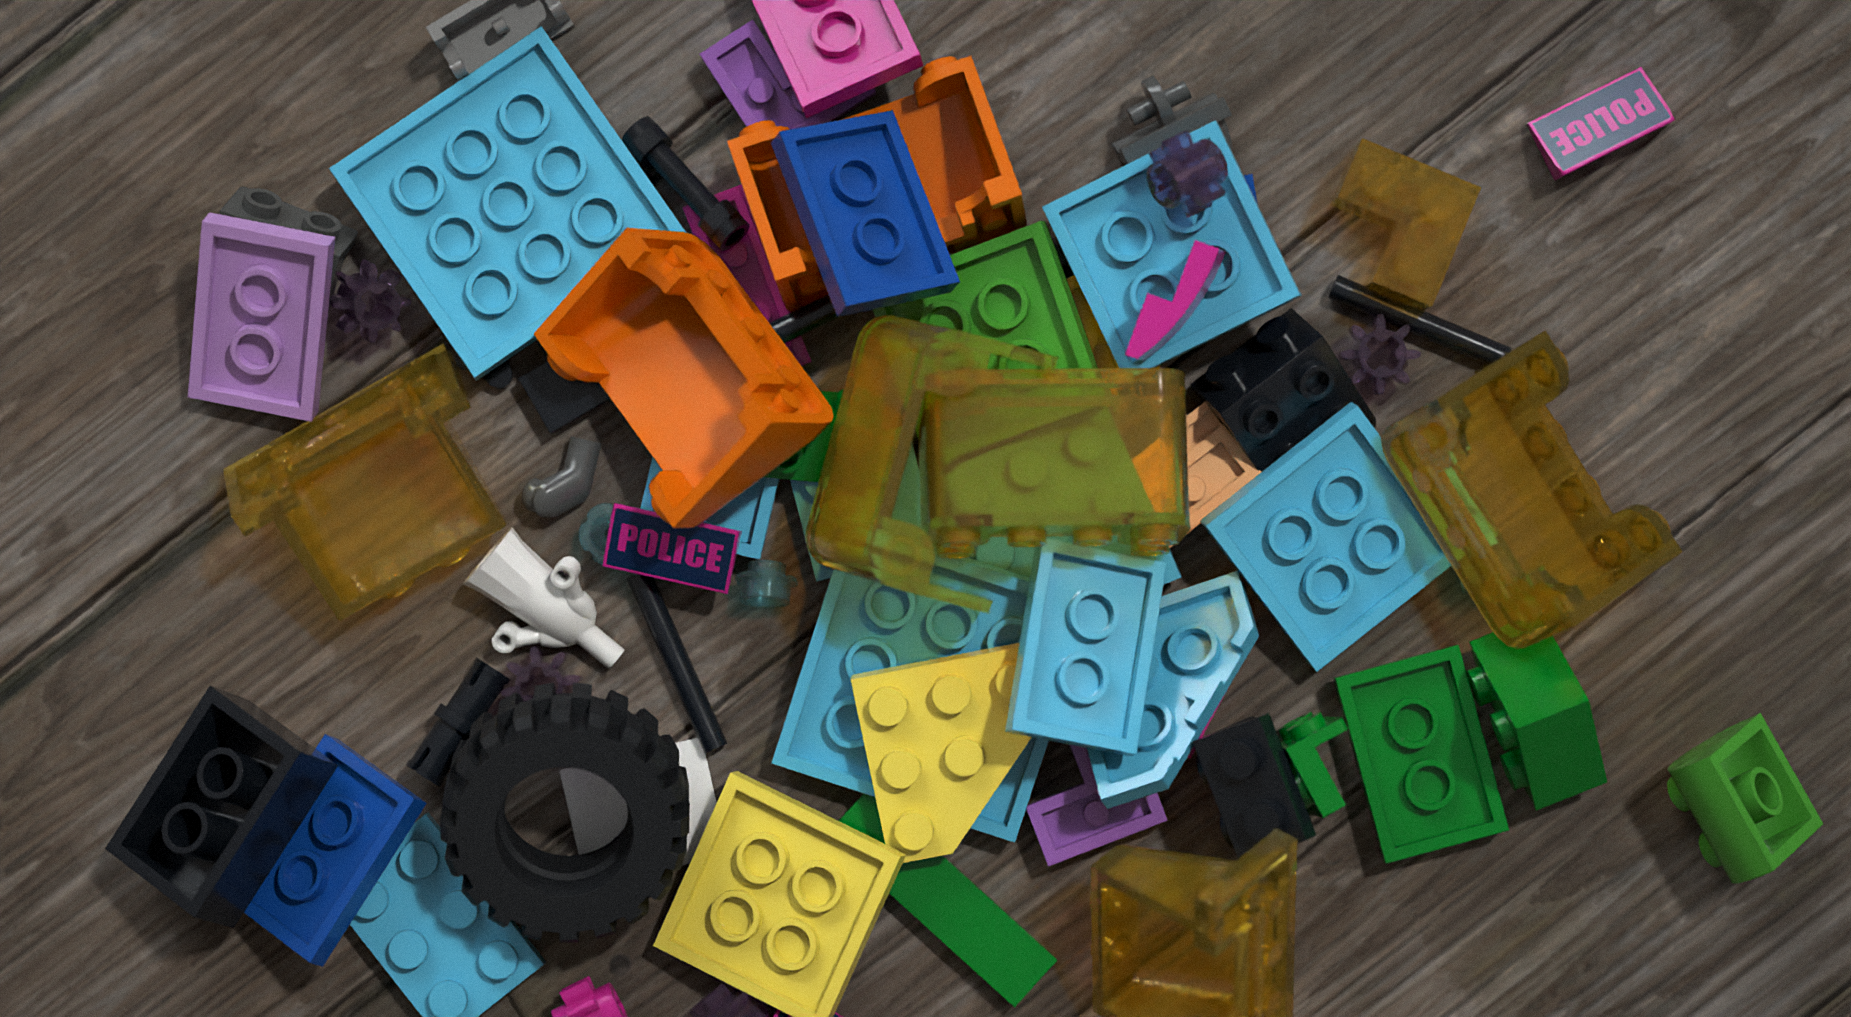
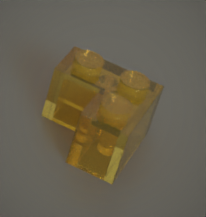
M1362 138L1353 147L1330 205L1388 229L1365 286L1424 311L1432 307L1481 187Z

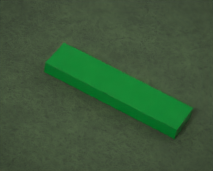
M863 793L838 821L885 844L876 798ZM944 855L902 864L889 894L1014 1008L1056 963L1057 958Z

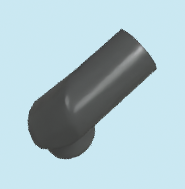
M571 437L563 470L544 480L533 478L524 486L522 502L525 508L531 512H536L542 518L557 517L584 502L591 491L602 444Z

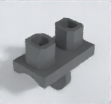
M1151 76L1141 81L1147 99L1127 108V112L1134 126L1154 116L1157 120L1111 143L1118 159L1127 165L1216 120L1233 151L1229 129L1224 120L1232 114L1224 97L1218 99L1215 93H1211L1173 112L1172 107L1192 98L1186 83L1182 81L1163 91L1157 79Z

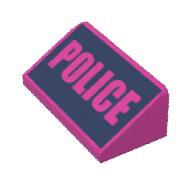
M1642 67L1526 125L1554 181L1672 123L1675 121V118Z
M614 503L602 566L728 594L742 531L703 522L693 528H673L662 520L656 512Z

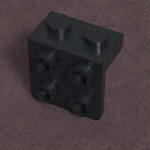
M1292 308L1283 315L1268 320L1259 328L1255 336L1230 355L1215 360L1208 367L1205 374L1190 384L1202 403L1206 402L1211 411L1228 427L1244 453L1257 470L1261 472L1350 402L1356 404L1372 426L1376 427V418L1325 338Z
M1269 713L1256 718L1254 716L1248 717L1193 741L1197 752L1196 764L1199 775L1205 785L1211 788L1221 814V832L1228 845L1234 848L1239 863L1298 844L1316 836L1315 829Z

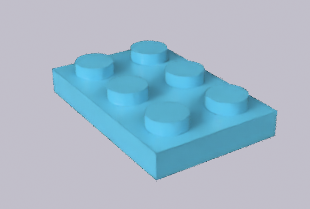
M1045 537L1036 540L1005 732L1125 756L1137 754L1167 563Z
M426 813L413 824L350 923V926L422 1017H478L542 967L546 961L529 939L521 936L522 930L513 920L509 922L507 927H501L487 918L489 904L485 900L479 905H472L461 892L463 875L459 877L451 875L445 861L447 843L440 839V826L429 813Z

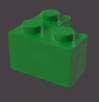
M1541 613L1470 641L1475 668L1466 671L1467 677L1478 704L1484 706L1490 703L1495 713L1489 715L1490 721L1504 751L1509 750V752L1500 755V760L1512 789L1516 791L1524 788L1535 810H1539L1607 783L1589 699Z

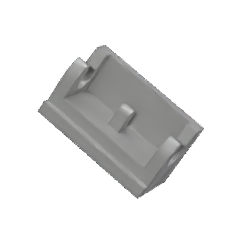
M470 0L426 26V29L449 63L451 71L457 80L460 81L541 26L551 40L575 26L560 0Z

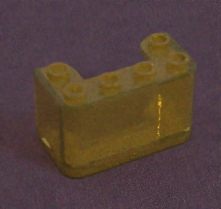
M1546 330L1494 358L1387 426L1382 432L1381 438L1383 453L1390 467L1488 626L1497 638L1515 649L1528 647L1578 625L1682 553L1681 548L1671 534L1666 519L1657 511L1641 504H1633L1612 513L1601 495L1599 485L1587 473L1568 442L1565 430L1554 419L1545 405L1561 396L1568 389L1569 385L1568 362L1564 354L1554 345Z
M1169 368L948 370L927 374L924 377L918 394L921 545L927 548H937V557L946 559L976 556V547L985 545L991 537H1007V545L1011 547H1038L1047 544V536H1073V545L1093 547L1112 544V535H1117L1118 543L1130 545L1131 555L1160 556L1169 554V545H1178L1190 530L1185 373L1183 371Z

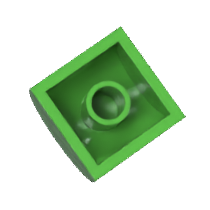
M1761 713L1710 737L1680 756L1667 769L1671 775L1667 782V789L1672 802L1683 812L1690 810L1702 830L1699 836V847L1704 859L1713 867L1722 866L1733 884L1750 881L1773 872L1823 825L1822 820Z

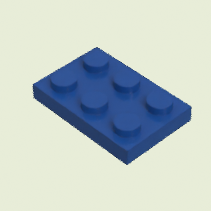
M893 110L779 131L771 145L837 317L943 295L954 290L960 283V280Z
M327 734L323 736L316 749L336 763L338 767L244 912L309 963L322 967L427 804L342 741Z

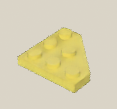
M1019 643L852 675L850 680L884 841L886 845L906 854L903 863L953 854L1032 738L1005 732Z

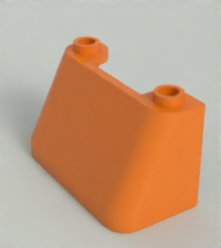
M948 56L931 61L921 69L922 76L914 82L913 95L844 118L849 119L893 110L949 255L1027 226L1022 192L972 56L959 60L956 57ZM765 120L745 127L739 132V137L728 140L727 144L784 305L787 310L795 311L828 295V291L771 145L779 131L790 129L785 126H776L774 121Z
M626 228L534 333L548 354L547 361L559 376L569 381L580 380L600 383L663 470L658 472L649 484L652 496L651 505L656 514L673 528H693L700 525L815 440L832 422L834 417L832 408L824 395L722 259L703 240L689 233Z

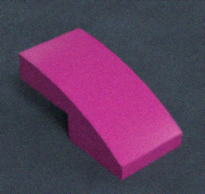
M1197 240L1194 241L1173 301L1171 302L1147 293L1125 355L1145 361L1161 349L1182 328L1206 295L1226 253L1225 251Z

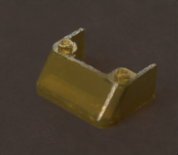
M884 315L869 321L862 328L857 338L806 527L805 541L811 556L821 565L899 590L989 613L992 605V600L989 596L929 581L935 560V551L931 539L918 526L891 518L925 391L944 396L957 397L973 391L981 383L985 375L990 356L1048 372L1055 370L1058 357L967 332L893 315Z

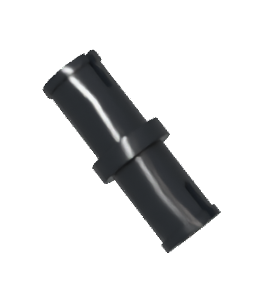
M477 657L473 662L474 665L447 706L440 703L434 713L439 718L412 759H409L406 764L414 771L416 770L418 774L439 787L444 782L443 779L451 768L452 756L460 740L469 739L471 725L484 712L489 711L504 686L511 680Z

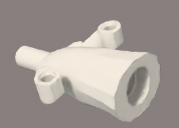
M513 527L508 529L463 583L482 593L530 625L520 627L514 621H505L492 638L494 649L500 653H510L514 648L537 643L549 648H562L579 644L609 669L625 650L595 625L597 611L593 599L581 588L578 577L581 571L579 562L574 557L566 556L559 560L554 569H552L522 541Z

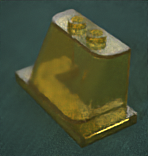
M444 343L315 416L312 422L307 421L223 469L231 517L244 537L274 521L339 622L380 598L391 599L401 595L413 585L415 578L436 566L447 567L457 563L468 554L472 545L507 526L500 507L450 422V419L470 409L471 404L459 369Z
M1276 828L1238 860L1120 844L1092 864L1090 897L1092 945L1090 952L1092 956L1093 1012L1102 1017H1293L1297 839Z

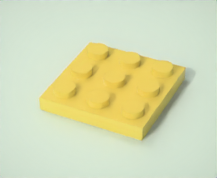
M739 771L730 772L653 946L792 1017H833L906 854Z

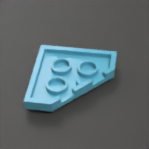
M1238 571L1161 596L1137 754L1125 756L1087 748L1099 796L1107 809L1169 789L1194 747L1193 741L1200 737L1257 641L1259 633L1244 582Z

